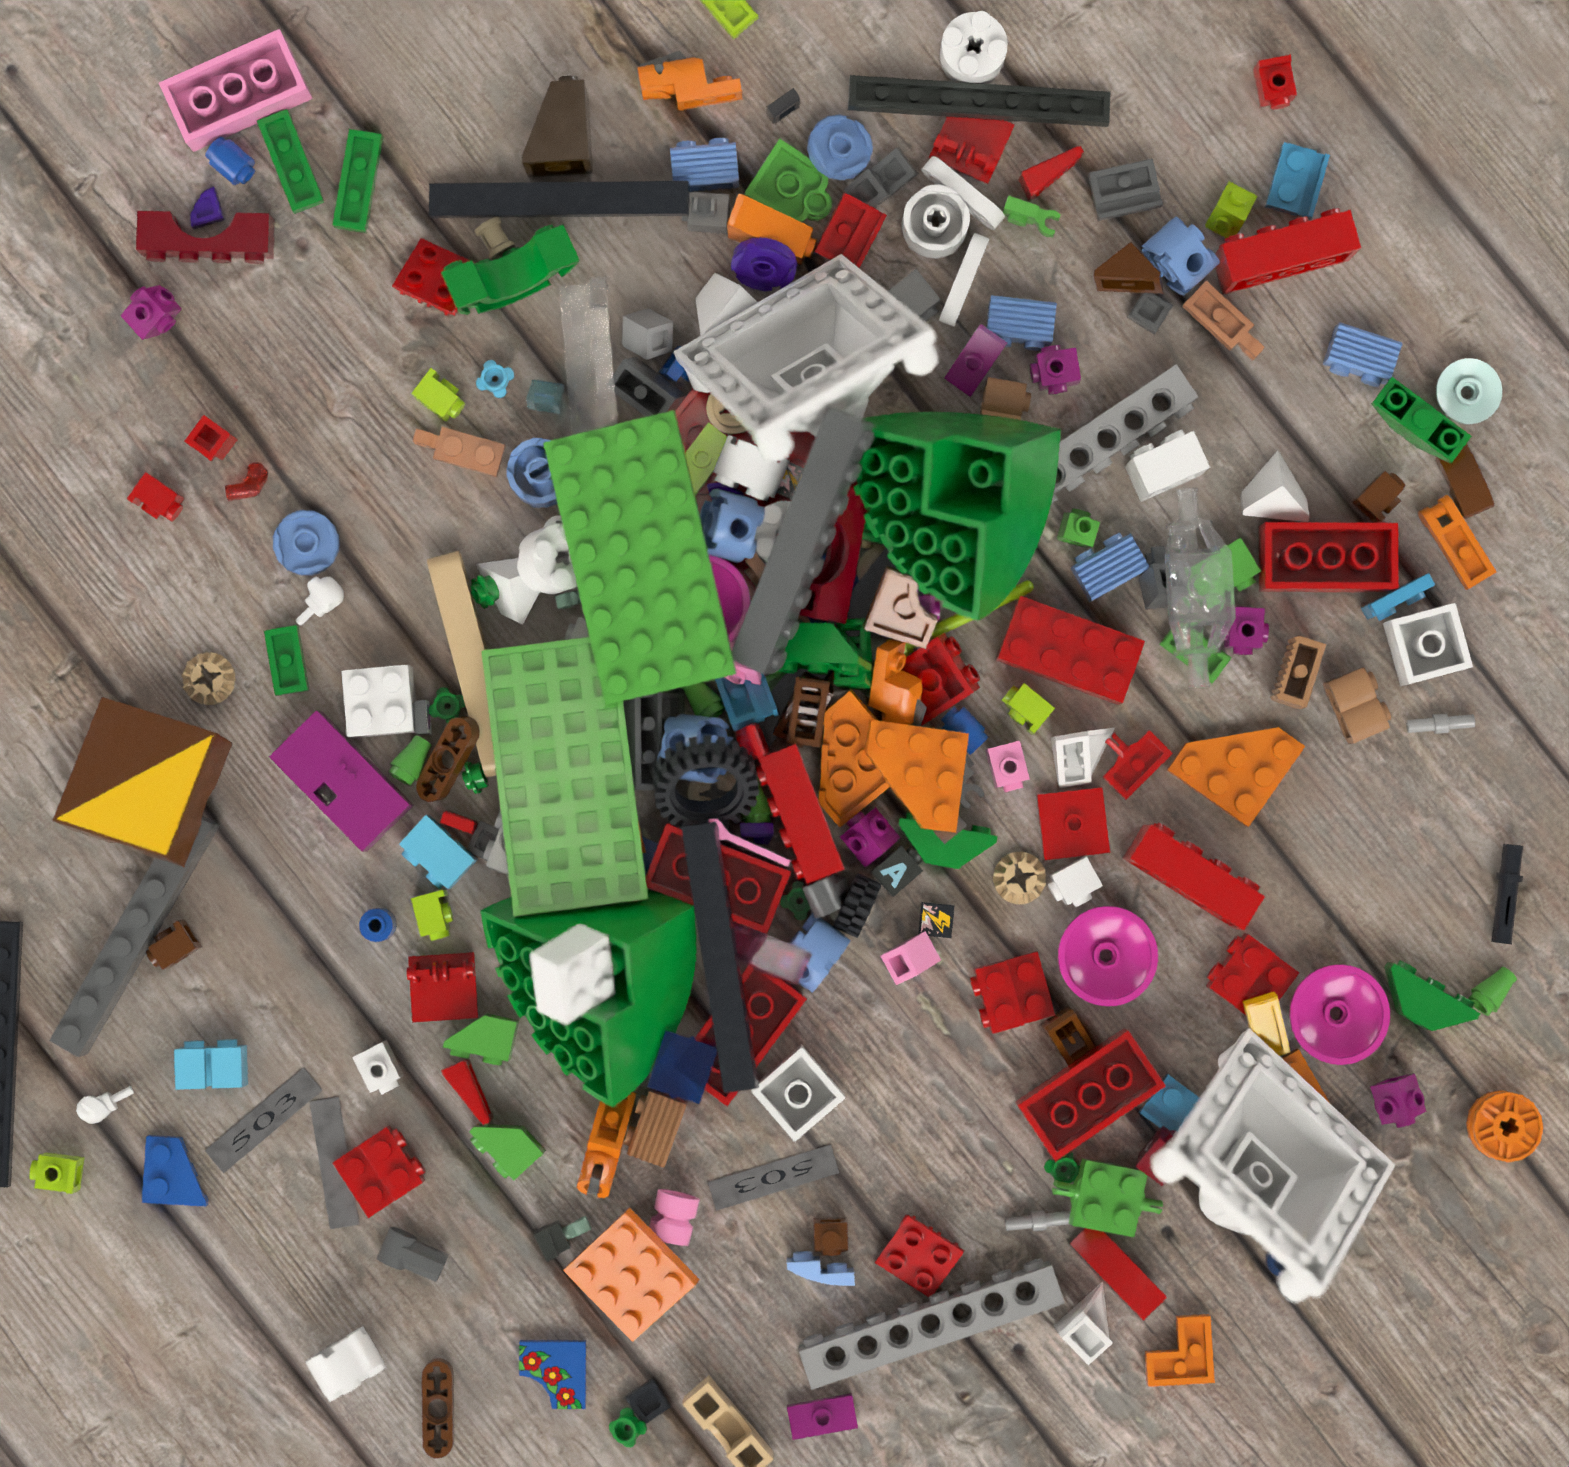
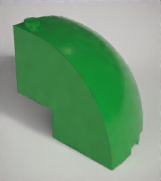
M907 412L862 418L874 424L872 429L874 437L869 449L862 454L859 462L861 471L856 480L857 485L853 487L856 496L860 495L867 511L864 517L874 537L881 538L883 544L890 552L887 554L890 561L903 575L907 573L913 577V580L919 584L918 589L922 593L932 594L943 602V607L959 615L977 621L986 617L1015 588L1029 565L1040 541L1055 489L1061 429L1000 416L957 412Z
M647 889L648 900L514 917L512 899L509 897L480 910L487 946L491 949L494 948L499 962V966L495 968L496 973L511 990L512 993L507 995L519 1018L525 1015L535 1030L531 1034L533 1039L546 1055L551 1052L553 1053L556 1062L561 1066L560 1070L566 1076L573 1073L584 1083L582 1089L596 1099L611 1107L623 1101L647 1078L657 1065L673 1039L689 1000L696 966L697 943L694 906L671 896ZM581 924L608 936L615 994L566 1025L538 1011L530 953L576 925Z

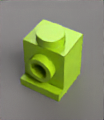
M430 368L411 395L445 422L450 417L455 419L466 403L456 395L459 391L458 388L445 378L441 382L437 381L440 376L434 369Z
M1025 683L1019 688L1013 685L1001 699L1010 709L1007 714L1021 726L1025 723L1030 725L1027 732L1031 735L1035 734L1055 709Z
M447 889L411 898L421 937L429 935L430 940L433 941L450 936L449 922H453V914L449 902L443 903L442 897L448 896Z
M47 1152L38 1155V1160L32 1161L29 1173L30 1180H35L34 1188L66 1192L67 1194L79 1191L85 1157ZM50 1168L57 1170L58 1177L56 1180L49 1177Z

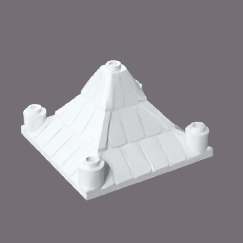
M842 254L674 351V355L678 363L685 369L693 389L704 393L710 392L752 433L762 458L772 461L784 459L793 448V442L788 431H809L816 437L828 407L841 409L862 418L869 401L868 397L892 371L894 363L902 359L909 373L924 375L932 371L938 362V355L933 345V341L936 340L933 329Z
M1248 1028L1240 1035L1235 1044L1219 1055V1070L1217 1074L1213 1077L1172 1141L1153 1155L1151 1163L1154 1173L1164 1182L1174 1183L1185 1174L1197 1182L1201 1187L1199 1204L1205 1216L1222 1227L1247 1235L1251 1234L1258 1242L1262 1243L1287 1268L1279 1274L1278 1278L1282 1294L1293 1302H1301L1310 1295L1316 1298L1324 1293L1393 1171L1395 1164Z

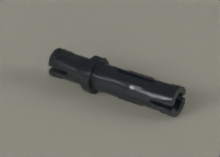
M1503 844L1500 872L1496 873L1498 891L1491 942L1512 945L1519 882H1523L1520 870L1524 846Z

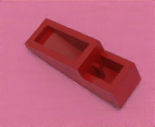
M1084 1228L1069 1243L1143 1321L1167 1298L1156 1284L1104 1231Z

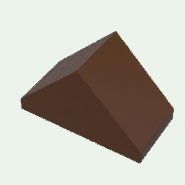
M1132 242L1128 243L1094 270L1097 291L1163 294L1160 272Z
M1068 1006L1040 1024L1067 1065H1070L1095 1048L1077 1015Z

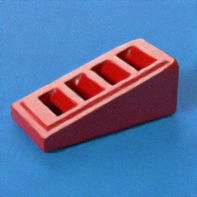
M1076 146L1022 171L1019 182L1029 202L1034 200L1079 162L1084 153L1082 146Z
M755 723L736 731L735 735L740 748L744 746L748 750V756L752 755L755 760L770 754V749L760 724Z
M470 1059L462 1060L441 1070L442 1075L483 1125L491 1122L494 1116Z

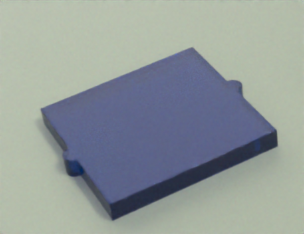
M666 1030L647 1087L668 1093L672 1099L679 1097L700 1104L717 1054V1047L697 1041L694 1036L688 1038Z

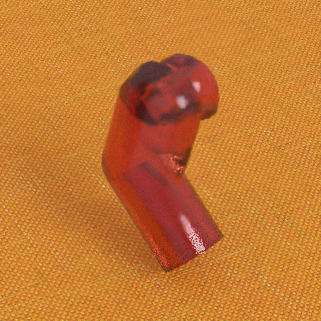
M251 463L247 467L248 473L243 482L225 485L228 501L255 497L261 492L268 480V471L262 463Z

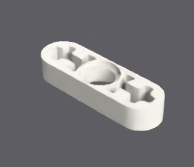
M932 156L921 169L923 174L935 185H944L954 189L968 206L969 213L986 227L995 230L1005 218L1004 213L994 203L940 159Z
M977 233L973 234L939 321L953 327L955 326L989 238Z

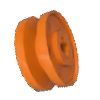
M1504 1090L1487 1092L1478 1098L1470 1108L1466 1122L1468 1137L1474 1147L1485 1156L1504 1162L1523 1160L1532 1154L1541 1142L1543 1133L1542 1117L1535 1104L1523 1095ZM1501 1121L1510 1124L1508 1131L1499 1128Z

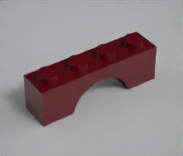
M137 211L136 250L143 257H146L147 261L165 262L166 257H179V261L187 263L199 262V258H212V262L231 263L232 258H244L246 263L263 264L264 259H274L275 220L269 213L236 212L232 222L223 232L209 238H197L183 232L177 218L170 211Z
M849 488L847 492L848 504L844 512L837 517L834 525L836 528L835 537L828 546L827 555L819 575L812 580L809 588L811 590V597L808 604L803 609L801 608L799 613L801 616L846 624L866 520L864 514H867L860 495L856 496L854 488Z

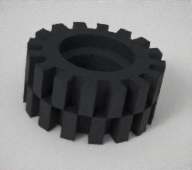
M857 873L833 927L858 938L882 884Z

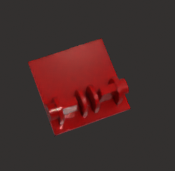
M947 117L940 133L937 135L929 159L934 156L950 168L988 185L1015 125L1005 120Z
M420 238L392 287L399 290L403 296L406 294L414 299H418L420 304L425 302L429 308L434 306L436 309L445 312L444 315L446 316L450 314L456 316L458 310L441 272L444 271L445 266L452 262L461 260L463 263H466L470 260Z
M474 952L408 956L409 967H407L406 973L407 980H410L412 1023L478 1018Z
M905 1214L899 1224L900 1227L876 1259L875 1264L929 1297L936 1292L960 1259L964 1250L958 1247L957 1242L952 1243L941 1236V1232L938 1231L936 1233L933 1231L932 1226L927 1227L916 1220V1216L912 1215L911 1217Z

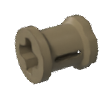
M499 217L485 221L474 230L476 236L481 237L490 252L488 256L491 260L503 257L502 254L516 247L513 241H509L500 226L502 221Z

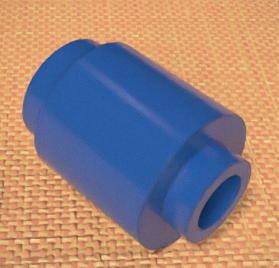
M219 137L206 151L205 157L210 160L209 164L233 185L247 183L255 173L253 168L255 160L230 139L226 140L223 137Z
M954 706L941 719L945 724L941 730L969 733L967 753L969 755L989 738L984 732V726L965 707L958 710Z
M385 908L368 910L363 914L359 923L361 934L371 942L389 939L395 933L397 927L394 914ZM373 919H378L382 924L378 932H375L372 928Z

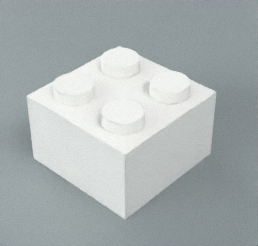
M1179 430L1166 436L1165 440L1160 442L1161 446L1154 448L1153 444L1150 443L1135 450L1134 454L1130 455L1131 460L1125 468L1140 502L1197 478L1210 468L1194 431L1184 434L1183 430Z
M1455 603L1383 623L1400 686L1473 667Z
M398 665L342 670L347 737L361 738L415 733L412 703L416 701L412 666Z
M578 924L530 953L538 1011L567 1025L615 994L608 936Z
M802 1044L759 1080V1087L757 1089L751 1090L794 1142L845 1099V1094Z

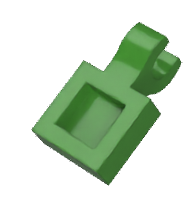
M1008 196L1003 210L1004 215L1008 217V222L1023 227L1026 224L1033 225L1034 223L1037 225L1039 232L1045 237H1053L1055 234V230L1046 227L1045 221L1047 219L1059 221L1061 216L1055 210H1043L1039 208V205Z

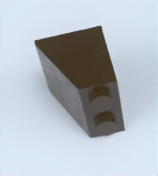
M567 75L559 77L558 81L550 82L522 154V163L528 178L593 174L589 97L584 79L578 80L577 76Z

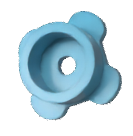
M488 360L483 365L484 369L481 377L476 380V386L481 391L488 390L492 392L496 398H502L507 394L506 387L508 382L513 380L514 372L509 367L503 368L497 365L494 360ZM494 376L498 377L497 382L492 381Z

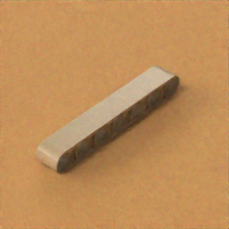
M455 551L427 559V564L468 717L473 718L479 725L480 735L476 746L485 777L489 778L496 776L481 653L482 650H487L471 594L464 562L460 551Z

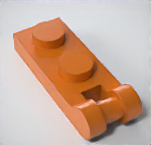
M1445 495L1438 499V504L1433 507H1425L1418 511V516L1424 526L1428 528L1465 590H1468L1497 571L1453 500L1448 495ZM1446 515L1451 523L1442 527L1437 519Z

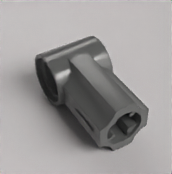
M834 873L813 881L802 888L814 917L820 918L843 907L841 901L846 898V892L850 886L846 877H841Z
M390 1227L377 1255V1260L392 1268L404 1270L405 1268L437 1282L449 1254L417 1241V1237L407 1231Z

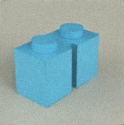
M425 815L399 843L404 849L401 854L415 867L420 863L429 872L426 878L437 888L441 889L445 886L447 889H451L478 859L471 852L467 851L458 840H453L450 837L451 834L433 817Z
M237 1039L217 1040V1046H204V1040L184 1041V1047L174 1049L175 1090L205 1089L206 1086H212V1088H240L248 1085L247 1045H237Z

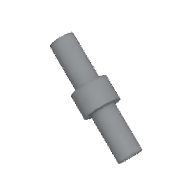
M1447 713L1433 714L1432 718L1407 720L1406 727L1408 733L1434 731V734L1449 733L1451 729L1474 728L1475 717L1474 714L1448 716Z
M1044 1210L1031 1211V1215L1005 1217L1006 1231L1030 1228L1033 1231L1047 1230L1049 1226L1068 1225L1071 1211L1045 1213Z

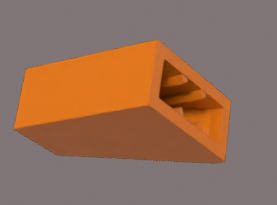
M738 194L727 223L728 238L740 243L751 238H769L788 246L795 254L797 264L802 265L805 256L811 258L817 239L812 238L813 227L743 194Z

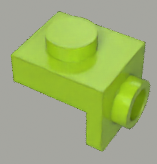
M1228 181L1205 227L1224 238L1238 234L1258 196Z

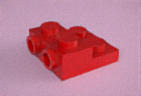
M945 633L931 640L926 649L919 648L907 656L905 665L901 670L916 676L922 681L921 702L926 706V712L921 726L980 688L977 683L980 681L977 670L971 664L965 665L959 656L962 653L960 644L953 636L947 637Z
M1244 933L1242 937L1235 936L1226 949L1229 955L1223 963L1217 962L1206 976L1210 980L1206 987L1246 1016L1243 1001L1271 992H1275L1278 1001H1280L1299 975V972L1251 935Z
M1038 951L973 968L975 976L970 977L975 997L981 995L984 1008L979 1009L981 1022L984 1029L990 1027L992 1034L1055 1016Z
M390 1125L332 1162L368 1218L425 1181L422 1176L426 1173L423 1165L416 1156L412 1158L409 1156L404 1148L408 1143L398 1128L392 1130Z

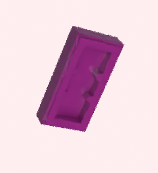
M980 324L944 379L971 397L1007 345V342Z
M852 1393L787 1405L793 1440L858 1428Z

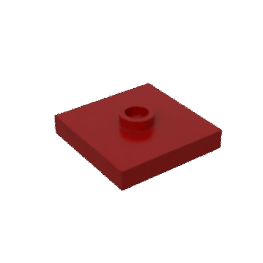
M1103 787L1036 795L1044 860L1110 853Z

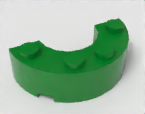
M547 225L538 229L531 240L523 247L511 248L502 254L503 257L491 261L488 258L477 263H473L472 260L463 263L461 260L455 261L445 266L441 275L458 312L468 315L470 314L469 309L476 308L478 314L508 306L551 285L549 278L557 273L560 274V277L567 275L578 264L579 257L564 225L555 228L553 225Z

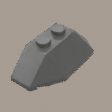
M682 687L623 701L634 790H654L653 770L654 767H657V756L661 750L662 738L665 733V721L669 717L685 714V692Z

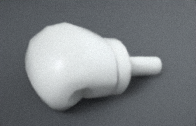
M316 576L308 582L307 587L310 595L305 599V602L309 607L295 620L297 624L302 626L314 613L322 617L343 601L344 591L332 577L320 579Z
M129 1086L113 1095L106 1092L97 1097L86 1096L77 1104L76 1112L80 1119L89 1124L101 1122L112 1111L118 1109L116 1102L134 1094V1091Z

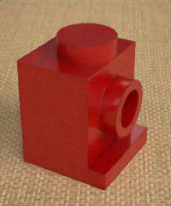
M1291 55L1259 60L1255 65L1253 72L1260 107L1270 106L1272 110L1288 107L1290 102L1297 96L1291 66ZM1281 78L1283 86L1274 85L1272 79Z
M203 415L184 442L210 461H213L215 457L223 460L238 439Z
M145 472L126 499L137 506H140L143 502L144 504L141 509L155 519L162 515L173 522L183 509L181 503L185 498Z

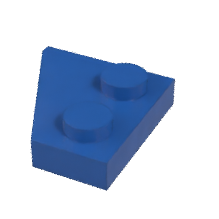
M146 1136L142 1203L204 1207L208 1205L207 1195H204L197 1179L198 1174L194 1164L189 1160L188 1150L182 1137Z

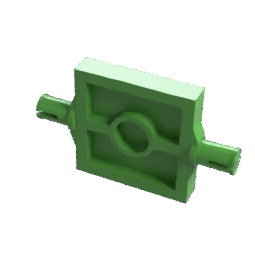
M1085 1158L1081 1160L1079 1174L1073 1184L1055 1180L1053 1185L1057 1188L1052 1187L1054 1195L1070 1197L1072 1206L1068 1222L1070 1225L1135 1237L1138 1218L1142 1211L1160 1214L1162 1209L1159 1207H1163L1162 1200L1145 1198L1144 1189L1147 1175L1141 1170Z

